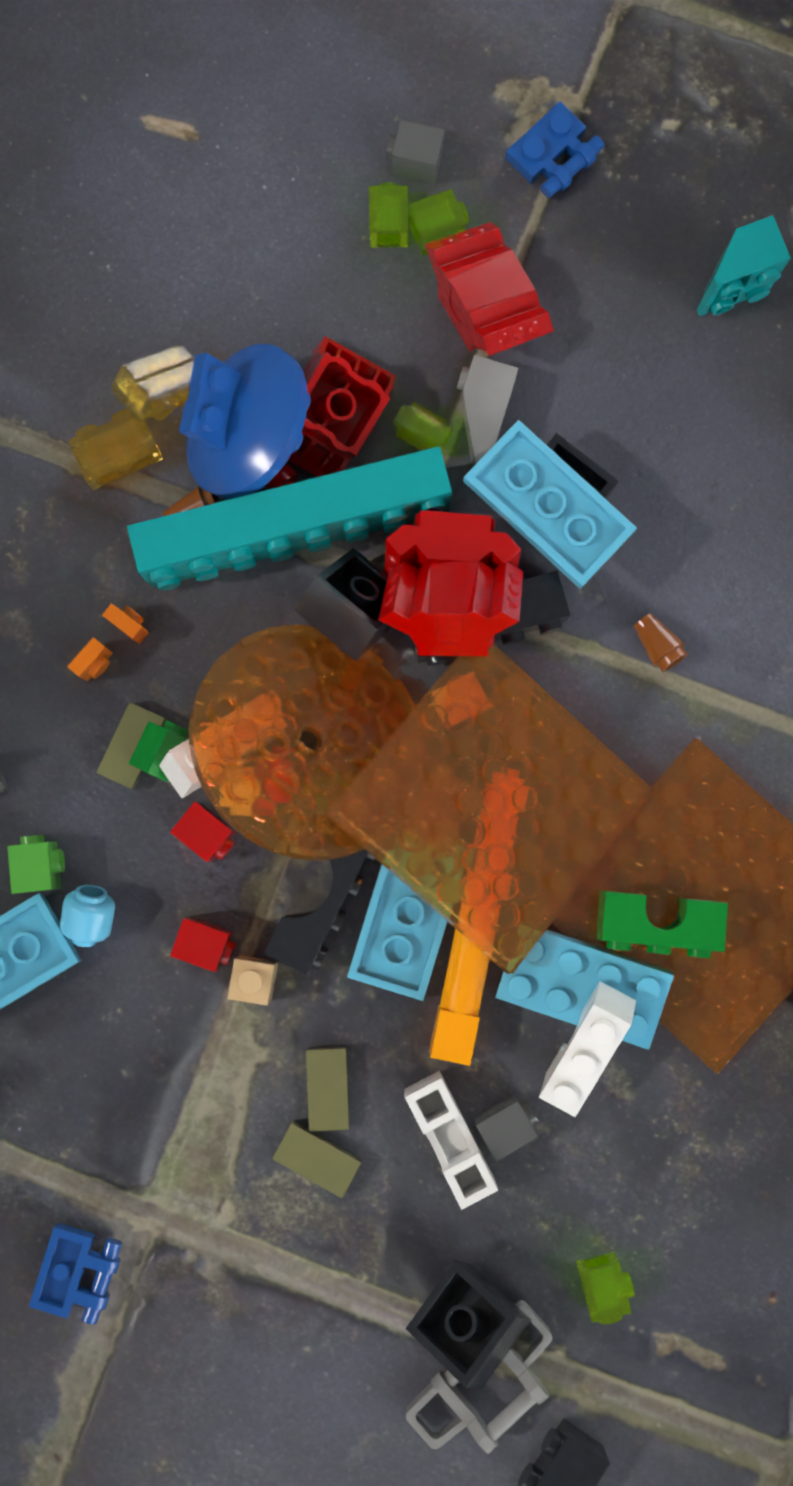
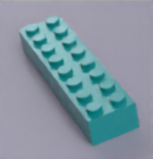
M438 446L128 525L127 530L138 573L152 588L158 587V590L165 591L179 587L182 580L194 577L196 581L213 579L219 575L218 571L233 568L234 571L249 570L256 566L257 561L271 558L272 562H279L292 558L294 556L293 552L304 549H309V552L323 551L332 546L331 542L346 539L348 543L362 541L369 537L368 533L383 529L384 533H393L402 525L415 521V515L420 513L421 510L449 512L452 490L441 449Z

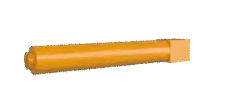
M496 767L495 774H486L446 977L429 1049L430 1058L468 1066L471 1064L480 1019L479 1010L525 785L524 780L518 779L519 771Z

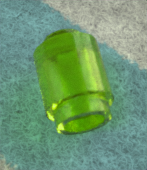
M413 402L410 407L403 405L393 423L398 428L396 436L421 451L440 446L442 452L453 431V428L446 424L447 420L417 402Z

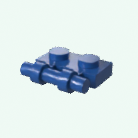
M559 101L506 151L505 159L530 184L543 175L547 180L540 186V189L547 198H551L558 190L564 191L572 183V177L582 168L587 169L596 161V155L604 148V142L597 135L587 143L579 141L585 134L586 126ZM565 152L571 157L563 166L555 163Z
M57 1223L53 1227L29 1307L68 1319L74 1304L85 1307L82 1321L87 1324H97L100 1312L106 1309L110 1297L107 1290L112 1274L117 1273L121 1259L118 1257L122 1242L114 1238H107L103 1252L99 1253L91 1250L96 1234ZM85 1267L96 1270L91 1288L80 1286Z

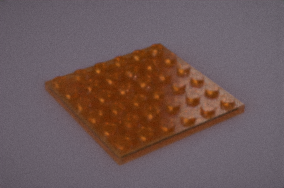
M493 644L489 649V657H456L325 814L504 972L513 974L653 789Z
M695 738L538 912L565 936L607 949V941L596 938L600 890L647 895L646 915L650 923L656 928L668 926L674 921L678 912L679 898L728 903L725 952L712 951L710 959L686 956L687 949L671 947V955L646 952L647 945L631 943L630 951L608 949L674 972V978L659 1022L718 1075L791 992L790 989L793 987V824L698 738Z

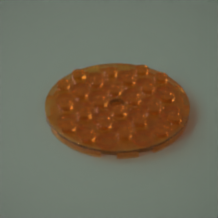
M283 625L264 629L244 637L238 644L218 658L201 682L195 695L189 722V745L194 769L202 789L214 808L231 827L245 838L271 852L290 858L320 861L342 858L360 852L381 840L403 820L417 796L416 790L420 775L424 772V735L417 709L402 681L400 679L396 681L381 664L383 660L369 649L355 661L348 654L342 652L336 644L316 628L308 625ZM302 732H311L318 738L319 747L315 751L306 747L302 741L300 742L299 739Z

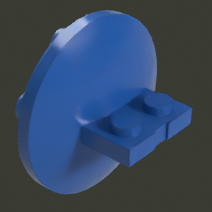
M271 344L248 346L233 354L225 362L218 360L208 353L196 354L189 382V395L187 401H185L179 433L187 436L186 456L189 470L201 488L221 498L234 499L260 492L265 484L281 470L291 454L296 452L302 444V429L307 409L311 403V396L307 391L304 372L292 355Z

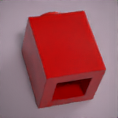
M196 801L170 831L173 836L206 862H213L215 858L222 861L236 843L231 838L237 831L202 803Z
M191 916L185 917L181 923L170 957L212 972H217L222 964L228 966L236 947V943L230 941L233 932Z

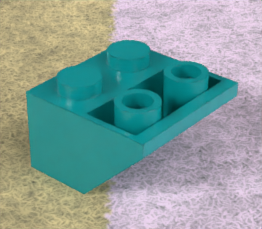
M773 215L736 228L715 267L696 309L699 317L711 312L714 316L729 311L738 302L748 300L749 303H753L769 295L771 287L781 277V272L791 259Z

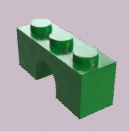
M602 890L599 892L596 938L607 941V949L630 951L631 943L647 945L646 952L671 955V947L687 949L686 956L709 959L711 958L712 951L725 952L728 903L679 898L678 912L674 921L668 926L656 928L650 923L646 915L647 895Z

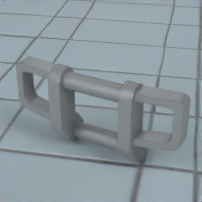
M519 1300L515 1305L531 1319L532 1324L540 1331L541 1335L523 1356L512 1346L503 1359L525 1389L487 1425L475 1407L455 1386L459 1381L448 1370L444 1373L439 1371L431 1378V1382L406 1407L407 1422L430 1448H440L467 1427L477 1444L485 1453L489 1454L498 1446L497 1440L536 1402L541 1405L549 1397L548 1391L530 1365L551 1343L552 1334L549 1327L525 1301ZM438 1393L458 1417L439 1432H432L417 1413Z

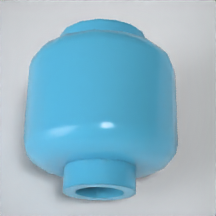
M81 885L65 896L59 926L63 935L71 939L73 944L80 947H91L110 936L115 902L111 896L107 895L108 892L104 888L96 885Z

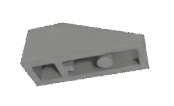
M474 355L470 368L463 366L457 389L463 390L461 407L472 468L497 443L519 369Z

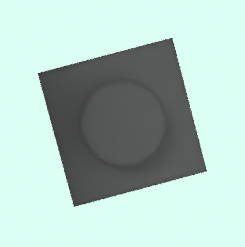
M515 1094L474 1117L475 1125L495 1161L502 1159L538 1138L533 1128V1125L539 1122L528 1101L520 1104Z

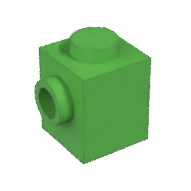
M44 835L20 837V845L7 846L11 894L61 889L60 873H63L65 870V858L63 850L58 849L57 842H45Z

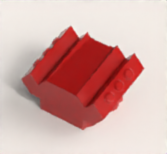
M489 222L424 244L437 278L438 298L469 352L480 349L488 356H491L554 331L548 311L540 306L534 286L512 249L504 244L499 227Z
M324 336L314 349L310 361L303 368L307 391L311 396V403L307 409L302 429V444L288 459L317 477L344 471L351 457L357 456L389 402L390 397L388 395L394 387L396 379L394 374Z
M421 510L420 513L415 515V526L402 525L386 538L384 573L388 576L389 571L403 561L417 569L430 561H480L492 569L508 562L518 568L522 549L507 533L494 532L495 520L489 515Z
M403 561L389 571L379 621L409 635L417 646L418 656L489 657V649L493 646L495 640L494 635L520 621L524 571L508 562L492 569L480 561H430L417 569Z

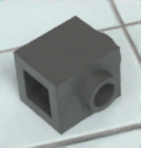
M400 120L397 135L390 134L386 151V158L392 159V175L436 184L444 150L445 129L431 127L419 120L411 122Z

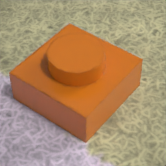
M111 603L102 614L104 618L139 645L149 634L141 626L145 619L128 605H125L120 610Z
M93 637L67 667L78 677L88 682L92 677L96 679L105 672L110 665L108 659L113 652Z

